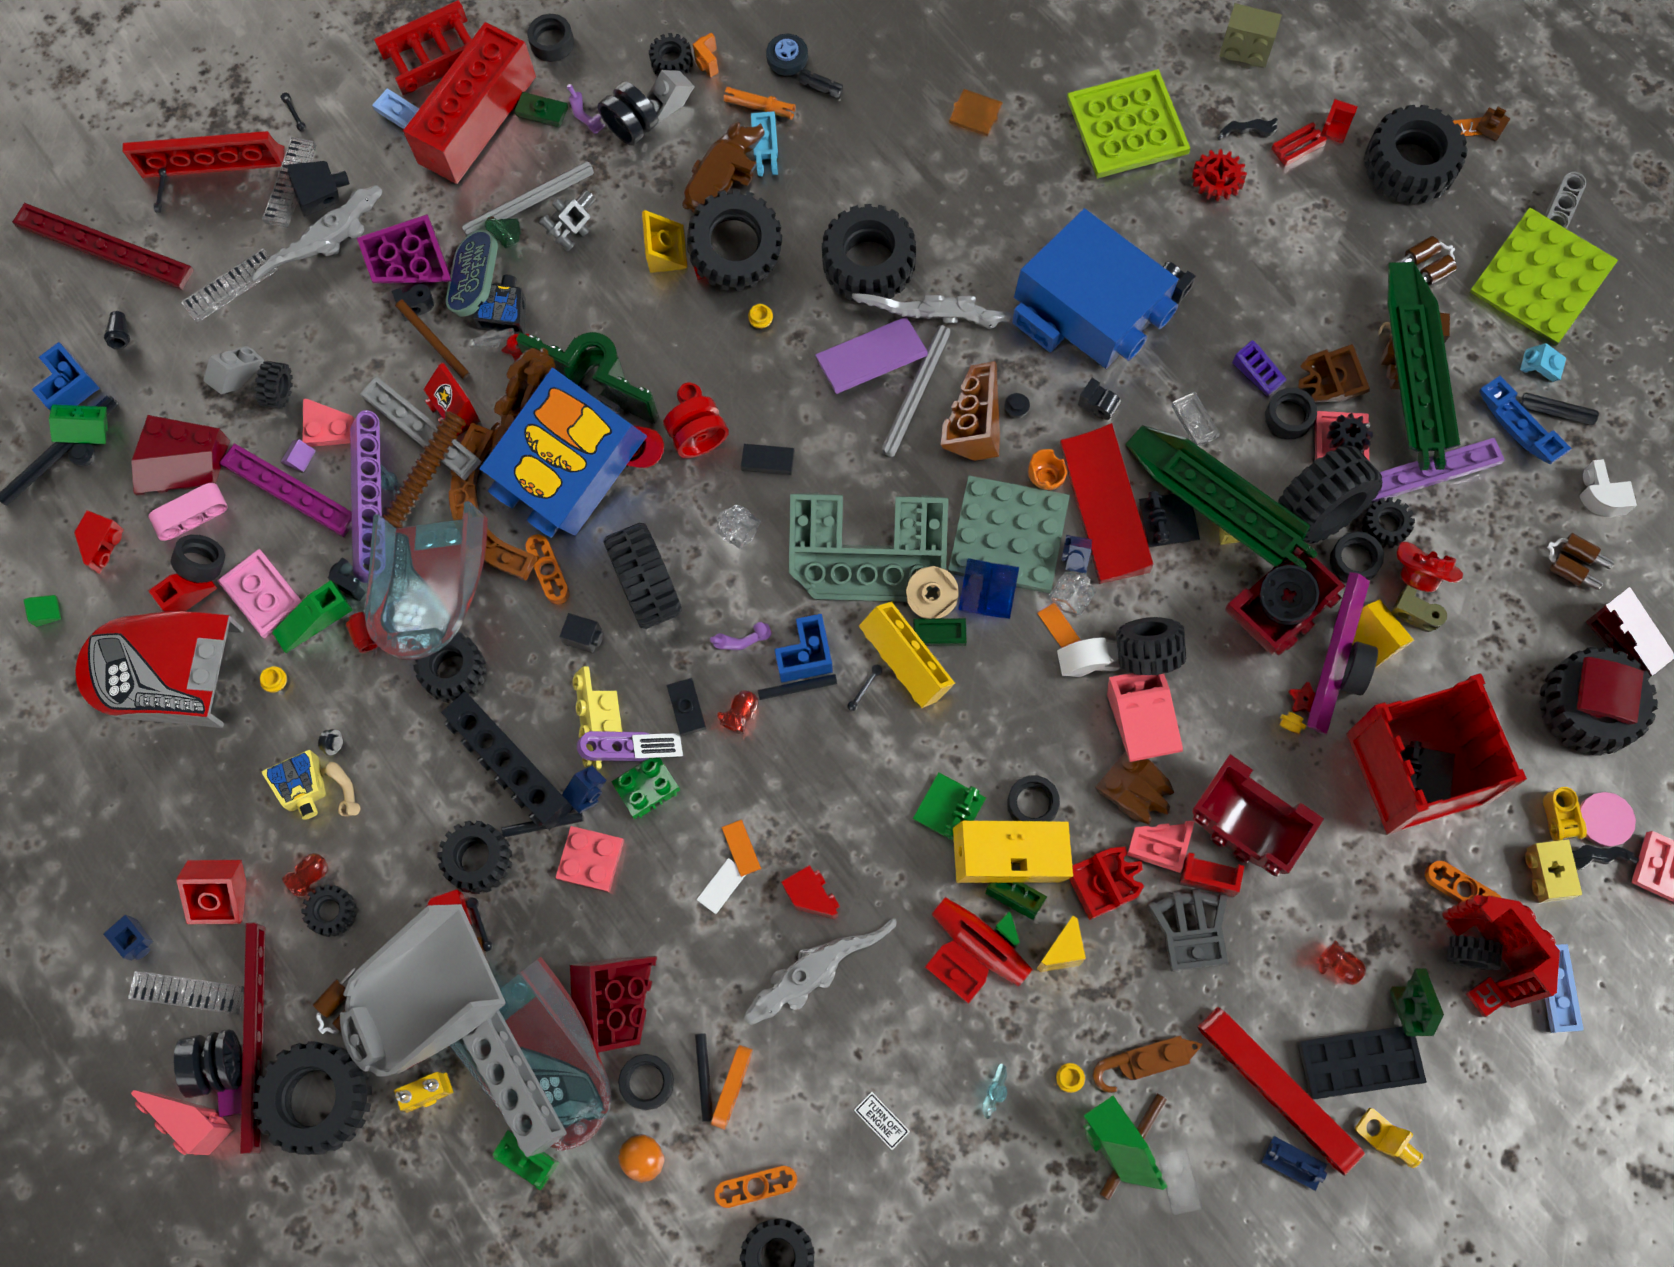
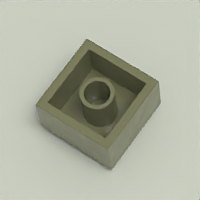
M1234 3L1219 57L1265 68L1282 14Z

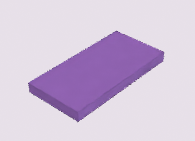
M907 317L815 354L817 362L836 394L928 356L927 349Z

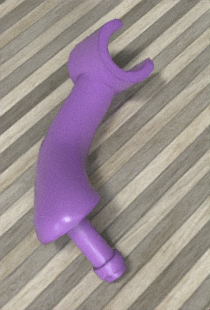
M569 84L567 89L571 93L569 101L574 116L587 124L589 129L597 134L605 127V124L600 121L601 116L596 114L592 118L583 111L582 93L575 92L573 86Z
M758 622L753 626L755 632L744 638L737 639L719 633L712 636L710 641L717 649L743 650L757 641L770 638L772 632L768 624Z

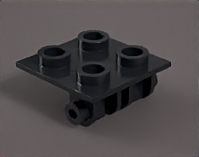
M1152 491L1148 493V498L1139 499L1148 547L1200 540L1194 508L1177 495H1159L1158 491Z
M1411 741L1410 745L1403 744L1405 749L1400 754L1404 762L1410 760L1415 774L1410 778L1415 791L1417 792L1422 789L1428 803L1441 799L1443 801L1450 799L1455 754L1423 748L1422 743L1419 741Z

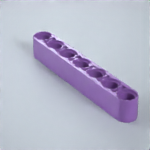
M363 410L357 415L350 428L352 559L354 577L362 583H369L374 580L383 566L380 427L377 415L372 411ZM360 423L366 424L369 429L364 428ZM361 446L368 448L370 452L364 451ZM361 469L368 471L370 475H365ZM362 493L368 494L371 499L363 497ZM362 516L369 518L371 523L365 522ZM362 540L370 542L372 547L364 545ZM363 564L369 565L372 571H367Z

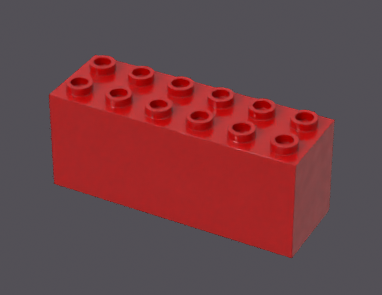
M484 22L403 130L419 165L458 184L517 104L522 92H525L536 78L525 41Z

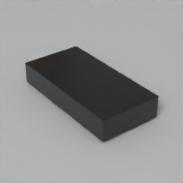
M744 444L741 470L792 475L795 450L789 447Z

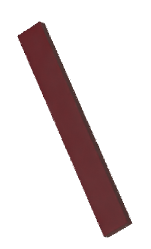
M27 203L22 205L12 221L16 227L183 290L194 271L190 265Z
M256 922L246 923L240 1154H260L261 1131L258 1126L262 1124V1121L254 1117L253 1110L258 1109V1102H253V1094L259 1093L260 1085H257L256 1082L259 1076H263L266 927Z

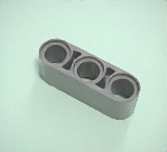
M1570 172L1566 174L1556 189L1545 214V217L1564 228L1569 226L1586 187V178L1581 173Z

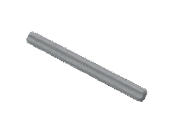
M586 161L463 224L462 229L466 236L478 230H486L593 175V168Z
M943 325L937 327L927 349L928 356L923 358L882 447L884 455L889 457L895 456L949 338L950 329Z

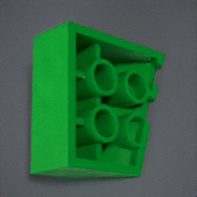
M1111 1096L1084 1115L1086 1125L1083 1128L1087 1141L1095 1152L1101 1150L1122 1182L1160 1190L1168 1187L1161 1177L1163 1175L1155 1164L1156 1160L1148 1144L1114 1096Z

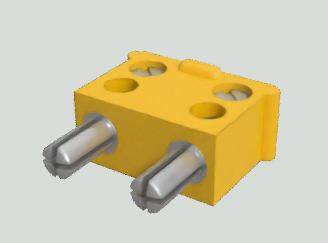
M435 1072L394 1090L400 1111H405L406 1113L422 1106H431L437 1100L454 1093L448 1074Z

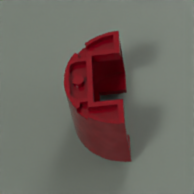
M1298 547L1292 554L1305 563L1307 566L1305 570L1312 574L1319 588L1318 603L1309 618L1300 624L1292 626L1279 625L1268 619L1261 609L1259 597L1263 581L1277 567L1291 565L1287 560L1273 567L1249 590L1245 588L1225 608V611L1272 656L1275 654L1280 656L1285 650L1288 651L1299 640L1296 638L1299 633L1306 635L1316 625L1313 620L1327 606L1331 609L1342 599L1339 593L1345 588V585L1318 559L1306 556ZM1284 591L1282 601L1287 600L1289 604L1293 603L1292 600L1295 594H1289L1287 591Z
M1229 754L1194 806L1193 820L1211 835L1209 839L1215 845L1221 848L1225 846L1234 852L1233 856L1238 861L1247 864L1249 861L1276 877L1279 874H1289L1324 818L1302 803L1292 807L1249 777L1253 769Z

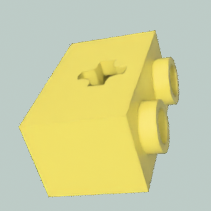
M1569 839L1535 843L1526 848V864L1531 868L1533 875L1532 890L1535 896H1538L1539 903L1569 900L1582 895Z

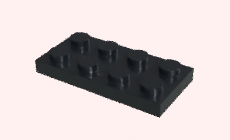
M1402 1026L1298 1042L1309 1095L1313 1100L1427 1083L1416 1036H1407Z

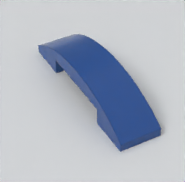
M1498 376L1479 390L1483 400L1498 422L1522 447L1537 458L1552 464L1572 449L1554 430L1548 433L1515 399L1518 393L1501 376Z

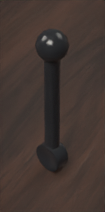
M287 92L282 93L280 96L281 100L287 104L297 123V129L304 131L306 125L304 122H301L291 103V96Z
M160 168L158 171L160 180L157 200L154 203L155 213H161L164 181L167 176L165 168Z
M876 664L872 667V674L854 700L848 703L847 708L850 711H855L858 708L857 703L874 678L881 675L882 667Z
M472 897L468 899L467 905L473 911L483 940V950L488 952L492 950L493 944L488 941L477 908L479 901Z

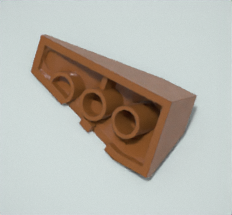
M995 361L970 366L960 387L962 392L958 400L954 401L951 406L953 411L949 419H945L942 425V448L974 461L999 457L1000 426L997 364Z

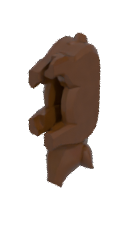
M739 122L733 123L729 126L727 132L710 146L702 161L698 159L692 168V173L694 174L684 191L685 199L682 203L684 209H690L695 213L697 206L705 203V198L710 195L716 197L718 192L725 190L727 193L733 182L745 186L750 184L754 176L752 172L757 162L750 160L745 154L753 150L765 133L761 123L755 127L741 126Z
M535 348L528 349L510 365L506 374L507 378L510 379L506 388V395L502 396L494 407V412L501 416V421L496 422L490 429L494 431L490 454L551 368L556 369L554 359L549 356V351L546 348H541L540 351Z

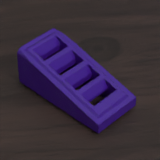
M1253 340L1243 347L1232 361V364L1267 397L1287 380ZM1250 355L1252 358L1247 361L1246 357ZM1258 362L1260 365L1254 369L1252 366ZM1265 369L1267 373L1261 377L1259 373ZM1273 376L1275 380L1267 385L1266 381Z

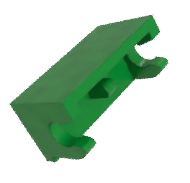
M52 404L49 415L51 442L106 444V432H108L107 407Z
M512 1130L506 1131L493 1153L495 1160L511 1169L539 1190L543 1189L560 1163L545 1152L526 1157L519 1148Z

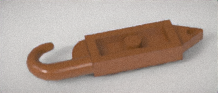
M1180 1035L1104 1058L1094 1068V1082L1104 1092H1117V1087L1108 1086L1103 1082L1102 1075L1106 1070L1119 1066L1126 1078L1137 1080L1190 1064L1189 1060L1203 1044L1183 1039Z

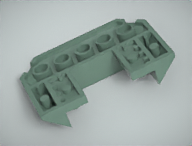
M818 492L790 494L789 573L798 580L814 599L908 602L906 587L910 577L917 570L929 566L946 569L948 498L922 495V497L896 496L894 546L842 545L843 495L818 494ZM931 586L926 588L927 593L932 589Z

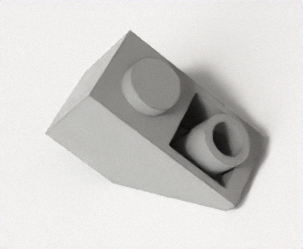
M661 70L647 95L648 100L658 115V124L680 109L695 87L680 71Z
M247 346L211 355L203 381L220 394L239 390L260 368L259 366L263 364L264 359Z

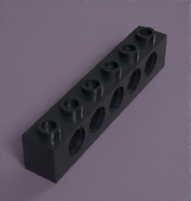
M466 691L441 712L447 719L444 725L454 735L459 732L464 737L460 742L470 753L474 750L478 752L480 757L477 761L487 771L492 768L498 774L494 779L504 790L508 787L511 788L514 792L511 798L521 809L527 806L532 811L528 816L538 827L544 824L550 831L574 809ZM476 721L474 728L466 730L470 722ZM493 739L490 747L483 748V744L487 740ZM510 757L508 765L500 767V762L504 758ZM522 776H527V781L523 785L518 786V779ZM545 794L542 803L534 804V799L538 795Z

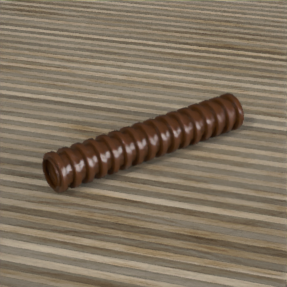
M450 411L445 412V419L442 418L440 420L442 424L437 425V432L432 433L434 437L428 440V446H424L425 451L420 453V460L416 459L417 465L412 466V473L407 474L409 478L403 481L404 486L399 487V494L396 493L394 495L396 499L391 500V507H387V513L382 515L384 521L396 528H403V521L408 520L406 516L411 515V508H415V502L420 500L419 495L424 494L423 489L428 487V480L432 481L433 477L431 475L436 474V467L441 466L440 461L445 459L444 454L449 453V446L452 447L454 445L452 441L454 439L457 440V433H461L462 429L460 428L466 425L464 419Z

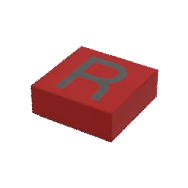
M1491 977L1486 978L1465 993L1483 1017H1487L1509 1001Z

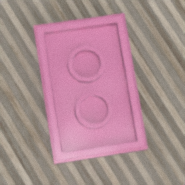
M260 549L217 580L264 639L302 602Z

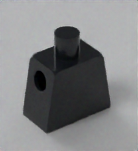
M326 161L286 165L288 177L303 217L339 201L337 188L350 185L346 171L331 173Z

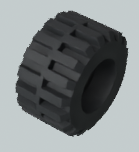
M1162 617L1140 618L1125 623L1116 632L1119 665L1129 673L1159 675L1179 669L1186 662L1184 626L1178 621Z
M457 632L453 639L436 653L424 658L414 659L417 664L413 665L414 671L417 673L415 676L423 688L435 699L438 700L440 698L443 702L449 703L450 699L454 701L464 691L468 694L473 691L476 694L479 690L477 685L478 683L483 685L485 679L482 675L486 674L487 671L484 666L486 661L481 651L469 637H465L460 632ZM445 635L442 636L440 641L429 636L425 639L427 642L437 643H427L425 646L441 647ZM451 656L463 657V665L456 675L450 678L438 677V668L446 658Z
M476 820L475 824L471 821H465V826L463 827L457 824L454 826L456 831L453 833L448 831L445 834L448 838L447 841H441L439 845L442 848V852L437 853V858L441 860L438 866L444 872L442 875L451 884L467 893L470 891L474 894H480L482 890L486 893L492 891L491 887L493 885L496 887L500 886L502 883L499 880L502 877L506 879L509 875L506 870L512 867V862L509 858L513 857L509 849V842L498 830L488 823L486 825L482 821ZM474 844H486L489 849V856L485 865L473 872L465 871L462 866V858L465 851Z
M776 1218L761 1222L746 1235L747 1237L741 1246L740 1261L742 1267H762L760 1261L761 1250L767 1242L773 1239L785 1240L792 1246L795 1253L793 1267H814L815 1251L812 1240L800 1225L791 1220Z

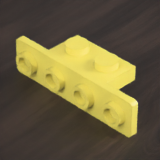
M583 666L573 677V688L577 692L576 713L580 716L581 724L579 738L590 731L622 732L617 691H592L589 666ZM586 744L587 749L593 751V747L590 744ZM582 758L584 767L588 768L593 765L597 771L602 768L601 761H590Z

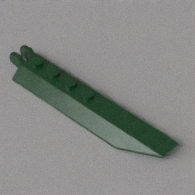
M1389 262L1387 307L1408 448L1418 452L1417 460L1420 470H1428L1430 466L1429 451H1434L1433 460L1436 470H1444L1446 466L1444 450L1460 446L1461 444L1439 304L1414 262Z
M1142 425L1125 444L1156 481L1272 566L1276 567L1287 560L1291 565L1300 566L1305 569L1307 567L1305 563L1292 554L1297 547L1312 559L1318 555L1316 550L1303 541L1310 528L1309 524L1188 438Z

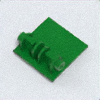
M660 757L649 758L611 781L634 819L638 817L640 819L643 818L642 816L652 811L650 809L651 806L656 810V803L659 802L662 806V799L666 802L672 797L678 796L676 793L680 791L679 786Z
M938 772L913 820L954 841L953 828L961 821H974L986 797L979 794L980 791L973 786L967 788Z

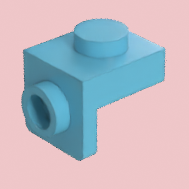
M1547 343L1525 350L1520 370L1524 373L1536 370L1550 381L1561 380L1566 357Z

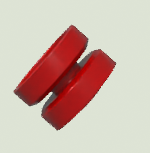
M706 396L695 397L682 402L674 407L663 420V426L669 437L673 439V445L678 455L682 458H693L706 454L718 447L729 435V429L724 419L719 416V410L714 400Z

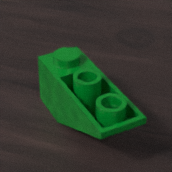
M330 580L308 594L272 633L283 651L288 653L353 611L340 589Z

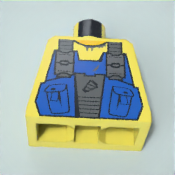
M307 750L262 771L269 786L285 809L290 812L299 809L303 820L310 819L318 814L314 802L324 798L326 792L320 772V761L315 753Z

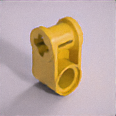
M1560 787L1547 793L1543 799V806L1552 840L1560 841L1571 837L1585 838L1587 828L1582 817L1576 792L1568 787ZM1557 795L1564 800V807L1557 803Z

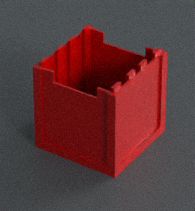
M1481 673L1470 676L1466 681L1459 682L1451 688L1405 702L1400 700L1387 705L1385 702L1374 705L1346 733L1387 835L1489 804L1527 780L1523 769L1518 767L1484 688L1486 683ZM1411 741H1419L1422 743L1423 748L1455 754L1450 799L1444 801L1441 799L1428 803L1422 789L1417 792L1415 791L1410 778L1415 774L1410 760L1404 762L1400 754L1405 749L1403 744L1410 745Z

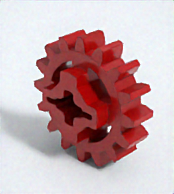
M1219 149L1218 154H1214L1212 150L1209 151L1208 156L1202 154L1200 160L1195 162L1192 178L1195 179L1193 186H1200L1198 193L1206 192V199L1208 200L1211 196H1215L1218 202L1221 196H1224L1226 201L1229 200L1231 194L1237 196L1239 189L1242 190L1247 175V172H1244L1245 164H1238L1239 156L1232 158L1231 151L1224 155L1222 149Z

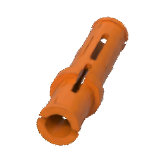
M727 87L725 90L729 95L724 94V102L763 112L775 111V115L790 120L794 117V114L790 111L795 112V104L778 101L773 96L767 98Z

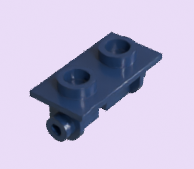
M1273 1136L1262 1163L1316 1191L1319 1183H1323L1327 1176L1325 1171L1327 1164Z

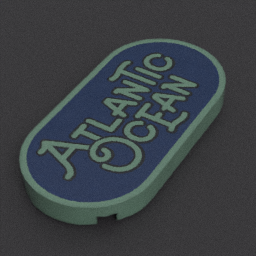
M478 230L469 234L460 243L454 255L450 275L452 281L448 285L446 305L450 311L460 317L475 313L479 309L478 305L480 302L484 303L490 293L498 242L487 230Z

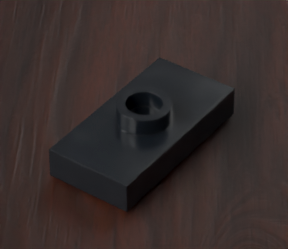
M689 678L666 685L680 736L706 730L693 679Z

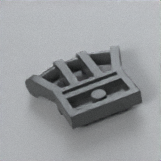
M1191 889L1189 893L1174 891L1170 896L1157 903L1151 902L1147 905L1150 914L1165 935L1171 972L1228 964L1222 931L1227 895L1220 893L1218 896L1202 892L1199 889ZM1193 903L1198 930H1187L1183 904ZM1203 903L1216 906L1213 928L1207 929ZM1173 906L1179 930L1176 933L1172 931L1162 912Z

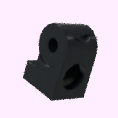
M1165 262L1162 267L1179 279L1171 298L1180 303L1192 289L1196 275L1190 271L1183 272L1172 262Z
M424 284L414 285L410 291L404 293L401 287L391 291L396 303L403 299L417 316L429 312L434 307L431 291ZM402 314L404 321H408L407 318Z
M1092 377L1080 394L1078 406L1095 416L1109 420L1120 405L1121 400L1114 392L1101 387V382Z

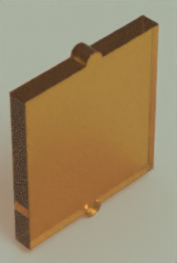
M964 89L958 103H954L955 109L949 123L988 136L993 124L998 121L997 116L1003 102Z

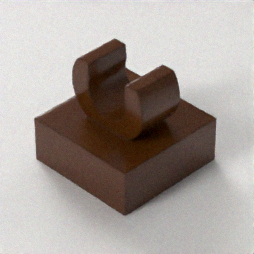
M1489 107L1475 130L1497 141L1511 118L1504 115L1506 110L1500 107L1494 110Z

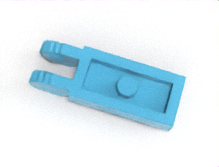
M775 111L751 113L752 127L761 123L765 133L753 149L754 159L757 162L758 177L763 176L764 167L762 160L771 159V172L773 175H778Z

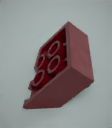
M147 415L131 460L134 494L144 495L145 492L151 491L161 493L168 492V489L177 488L187 490L195 489L208 483L216 484L222 467L220 461L227 453L230 439L220 428Z
M657 956L613 958L570 965L571 998L585 1022L598 1053L640 1044L647 1011L644 1008L647 991H651L652 981L649 978L652 966L656 965Z

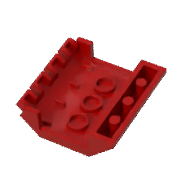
M1474 895L1443 911L1442 917L1448 921L1446 925L1454 935L1460 936L1469 928L1475 926L1485 940L1490 939L1503 944L1502 962L1510 972L1495 983L1509 1000L1507 1003L1511 1008L1548 998L1557 993L1560 950L1555 945L1554 937L1547 930L1541 928L1536 921L1534 912L1528 906L1523 905L1521 901L1489 895Z

